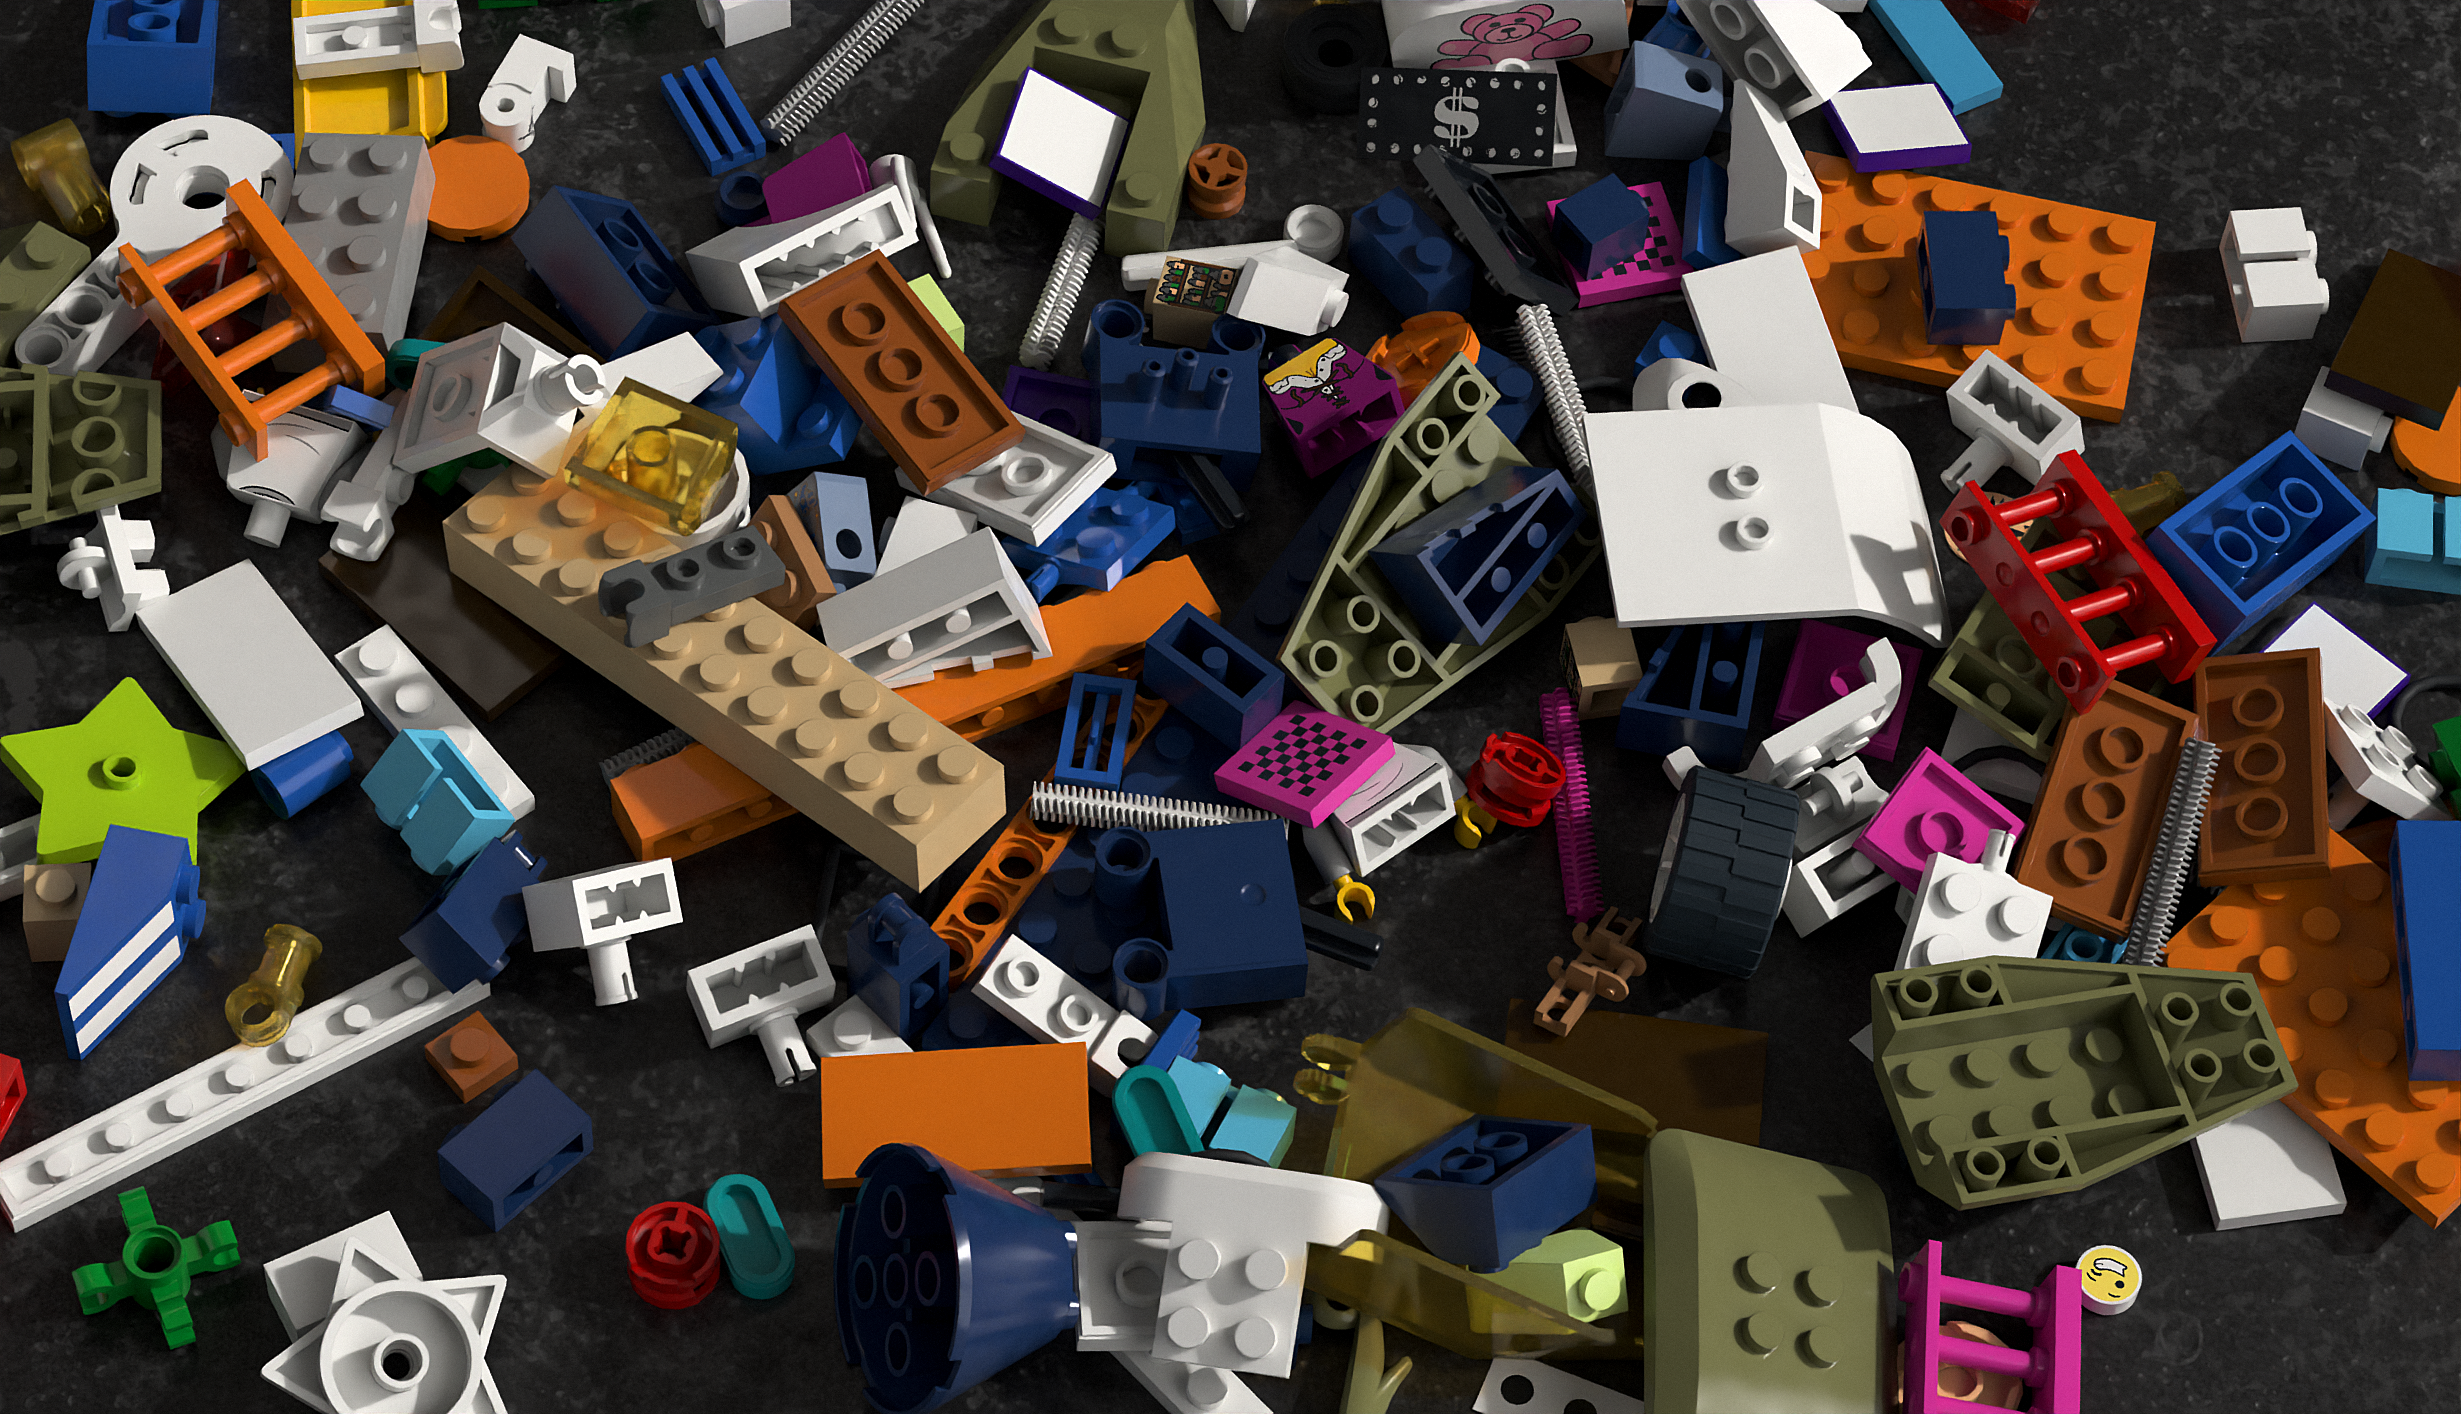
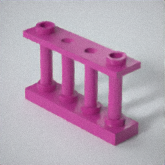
M1930 1239L1912 1262L1907 1261L1904 1264L1898 1282V1299L1906 1302L1902 1414H2080L2082 1269L2056 1265L2039 1287H2033L2030 1292L1941 1275L1942 1242ZM1940 1302L2024 1318L2026 1325L2033 1327V1347L2029 1352L1939 1335ZM1938 1362L2023 1378L2025 1385L2032 1387L2031 1408L2028 1412H2021L1937 1395Z

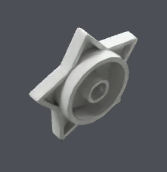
M350 1236L343 1247L327 1319L268 1362L261 1369L260 1376L322 1414H508L484 1360L507 1279L504 1275H488L421 1282L358 1237ZM399 1353L408 1359L410 1369L404 1378L392 1379L385 1373L383 1364L388 1355Z

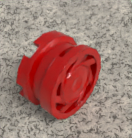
M1504 731L1502 737L1497 739L1498 736L1492 733L1480 749V759L1470 767L1465 776V785L1468 788L1467 793L1482 810L1498 820L1521 827L1537 826L1547 815L1551 799L1560 792L1564 785L1566 771L1561 761L1549 749L1537 741L1521 734Z
M671 1201L650 1206L635 1217L627 1231L625 1248L628 1261L627 1275L632 1289L645 1302L661 1309L680 1310L698 1304L711 1294L720 1278L721 1266L719 1254L720 1236L714 1221L698 1207L686 1202Z

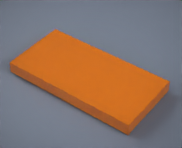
M1086 1042L821 1057L822 1160L825 1189L861 1187L864 1178H857L855 1174L860 1164L876 1148L889 1143H913L984 1179L1092 1173Z

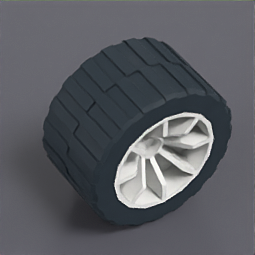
M1698 765L1688 770L1674 803L1652 882L1642 940L1643 948L1647 954L1742 979H1748L1756 972L1764 955L1774 922L1782 908L1790 879L1792 854L1800 810L1799 796L1795 791Z

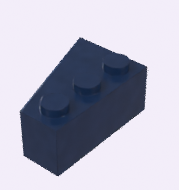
M1508 465L1371 548L1368 552L1431 641L1481 646L1584 521L1588 513L1558 469Z
M1766 620L1675 625L1661 649L1658 648L1649 661L1648 669L1633 692L1630 691L1623 702L1613 747L1666 757L1678 749L1688 746L1702 764L1738 770L1749 723Z

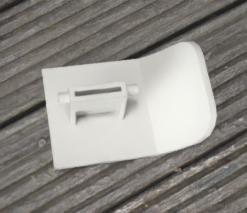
M1819 402L1588 413L1582 415L1581 422L1617 628L1855 615L1879 620L1902 628L1921 638L1934 648H1945L1952 642V628L1922 489L1909 451L1891 430L1864 415L1842 407Z

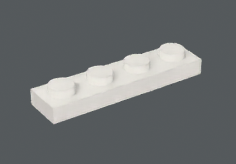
M388 624L334 655L336 670L394 738L397 737L402 729L444 731L516 819L514 822L535 810V799L532 792Z

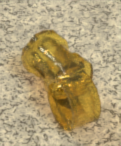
M2168 470L2155 473L2151 482L2127 491L2124 488H2117L2108 493L2140 537L2143 535L2144 530L2163 523L2188 504L2183 487L2177 481L2175 475Z
M275 924L272 928L267 929L263 938L267 949L258 971L252 972L246 983L233 990L226 1000L225 1014L236 1038L244 1045L266 1047L276 1043L286 1034L297 1007L302 1005L305 995L301 986L310 964L320 958L323 950L318 938L302 928L289 924ZM262 1003L274 1009L271 1016L260 1024L247 1025L242 1023V1016L252 1005Z

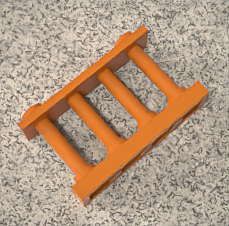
M246 178L225 189L226 216L222 218V226L147 266L129 242L118 248L120 274L115 277L120 293L128 305L133 309L141 306L220 412L218 415L219 421L228 439L236 447L244 444L258 463L268 457L267 423L323 393L330 386L337 384L344 387L351 385L354 391L374 398L385 391V360ZM234 247L240 251L245 248L248 249L257 261V270L182 312L163 288L164 285ZM269 292L274 296L282 294L292 307V316L218 357L213 355L197 333ZM302 338H305L307 341L317 340L326 352V362L251 404L231 379Z

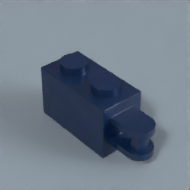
M517 830L509 833L501 841L495 836L459 862L398 938L453 995L475 979L481 985L491 981L511 959L505 952L506 948L509 945L511 947L516 946L530 934L522 887L541 883L537 877L548 862L542 855L536 858L533 857L520 843L523 836Z
M895 892L886 895L873 908L859 915L847 933V1000L856 994L898 1037L908 1044L930 1026L948 1002L950 946L929 927V924L921 916H918L909 908L905 901Z

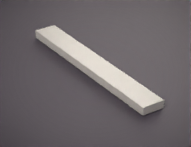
M415 956L1 1161L0 1208L14 1232L17 1233L490 996V983L481 985L475 979L453 995Z

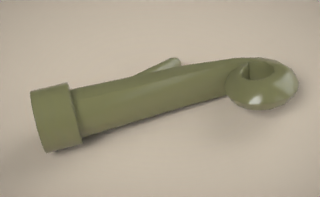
M1330 1276L1317 1281L1309 1289L1306 1297V1304H1313V1320L1332 1330L1354 1328L1351 1354L1338 1414H1385L1397 1388L1412 1369V1360L1408 1356L1402 1357L1383 1374L1385 1355L1383 1324L1378 1307L1369 1292L1354 1280L1343 1276ZM1336 1300L1345 1304L1348 1309L1337 1311L1330 1307L1327 1301Z

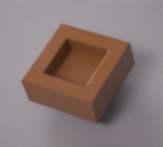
M476 1011L424 1045L428 1062L464 1104L518 1069L516 1053L479 1011Z

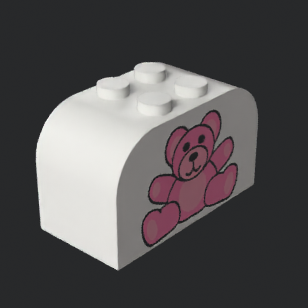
M1381 0L1393 68L1450 69L1492 65L1507 58H1518L1523 61L1545 59L1560 61L1629 48L1624 0Z

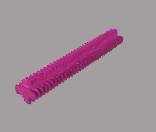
M1557 687L1553 694H1542L1540 696V718L1542 719L1541 725H1543L1544 745L1561 761L1566 771V781L1560 792L1552 799L1566 901L1565 906L1567 908L1566 914L1575 916L1574 923H1587L1590 917L1593 918L1595 915L1604 913L1605 909L1602 908L1604 901H1600L1603 897V894H1599L1602 891V887H1598L1601 881L1597 880L1600 874L1596 873L1599 870V867L1596 866L1598 860H1595L1597 853H1594L1596 846H1592L1595 844V839H1592L1594 837V833L1591 832L1593 826L1590 825L1592 824V819H1589L1592 814L1588 812L1591 806L1587 805L1590 802V799L1587 798L1589 792H1586L1588 785H1584L1587 782V779L1584 778L1586 772L1583 771L1585 765H1581L1584 763V758H1581L1583 756V752L1580 751L1582 750V745H1579L1582 740L1578 738L1581 734L1578 731L1580 726L1576 725L1579 719L1575 718L1578 715V712L1575 711L1577 705H1573L1576 700L1575 698L1568 697L1569 693H1566L1568 688Z

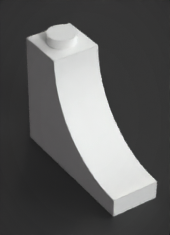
M886 183L851 200L803 217L765 226L735 227L685 252L701 293L711 308L750 317L757 316L763 319L777 312L779 303L783 299L878 248L887 257L919 240L897 185Z

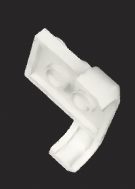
M1887 637L1870 645L1865 652V657L1859 662V669L1867 685L1762 741L1748 769L1732 775L1788 789L1812 775L1817 767L1834 758L1837 761L1846 758L1866 746L1870 742L1869 739L1887 721L1897 703L1901 689L1900 664ZM1684 746L1667 755L1662 765L1667 776L1678 790H1680L1683 779L1690 768L1695 765L1705 766L1697 759L1692 749L1688 746Z
M1142 1153L1124 1168L1117 1217L1142 1222L1151 1220L1172 1223L1151 1357L1289 1379L1310 1243L1345 1249L1358 1254L1384 1257L1391 1208L1375 1190V1186L1361 1182L1171 1153Z

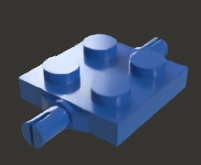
M1131 480L1123 489L1116 491L1099 487L1038 547L1011 535L1003 539L1001 545L1013 565L1029 569L1033 572L1023 582L1036 603H1040L1055 586L1062 584L1085 585L1109 592L1176 528L1174 507L1147 500L1156 493V482Z

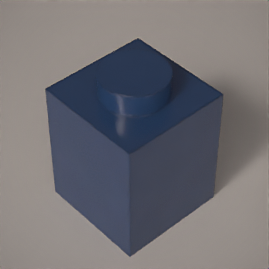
M1612 173L1556 204L1550 241L1579 274L1588 281L1644 250L1650 212L1643 198L1636 191L1629 190Z

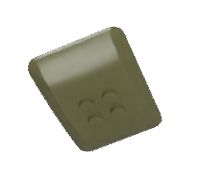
M1667 1128L1658 1132L1646 1145L1643 1156L1644 1414H1899L1898 1340L1893 1254L1887 1203L1879 1185L1869 1176L1855 1170L1682 1129Z

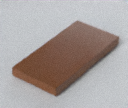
M879 248L780 301L777 314L924 497L1023 441L1026 432L1025 428Z
M2320 647L2204 658L2193 673L2194 714L2200 716L2194 737L2198 741L2202 740L2216 744L2215 748L2222 750L2220 754L2213 753L2219 756L2220 759L2218 761L2211 760L2218 764L2217 768H2211L2216 771L2215 775L2207 774L2214 778L2213 782H2206L2212 786L2211 789H2204L2210 793L2209 796H2201L2207 799L2208 802L2206 804L2199 803L2206 807L2204 811L2197 810L2204 814L2203 818H2197L2202 822L2201 825H2197V828L2200 829L2197 832L2198 876L2201 888L2331 877L2323 668Z
M2116 680L2111 682L2098 702L2087 714L2080 716L2068 700L2053 744L2051 756L2048 759L2027 822L2028 827L2024 831L2010 875L2019 884L2054 897L2049 912L2050 916L2119 945H2122L2129 938L2135 913L2138 910L2137 906L2140 903L2141 892L2144 888L2143 885L2146 881L2145 878L2148 874L2147 871L2151 866L2149 864L2151 859H2153L2151 857L2156 840L2159 837L2160 826L2163 823L2162 819L2165 816L2164 812L2171 794L2170 790L2173 787L2172 783L2175 780L2174 776L2177 773L2176 769L2179 766L2178 762L2181 758L2180 755L2183 751L2184 741L2188 737H2194L2200 719L2199 715Z

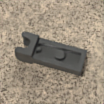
M752 525L644 565L638 559L606 571L599 583V609L601 614L606 617L626 613L627 633L624 635V644L629 648H636L669 636L670 626L783 585L786 566L756 527Z

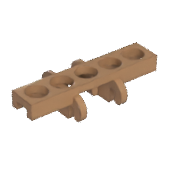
M1611 906L1589 937L1586 934L1588 926L1583 922L1578 923L1572 932L1575 943L1583 951L1576 960L1570 963L1566 971L1561 968L1564 963L1561 957L1554 956L1547 966L1548 973L1555 981V984L1536 1008L1533 1023L1565 1038L1596 994L1615 1002L1624 1000L1629 993L1626 984L1627 979L1630 975H1642L1647 968L1644 957L1636 950L1630 948L1641 934L1643 920L1635 917L1632 922L1618 916V908ZM1621 929L1625 932L1622 936H1619L1608 930ZM1592 954L1601 957L1607 961L1598 960L1595 957H1593ZM1569 988L1578 992L1579 995L1572 1001L1565 998L1562 992ZM1551 1009L1566 1011L1560 1021L1553 1020L1547 1015V1012Z

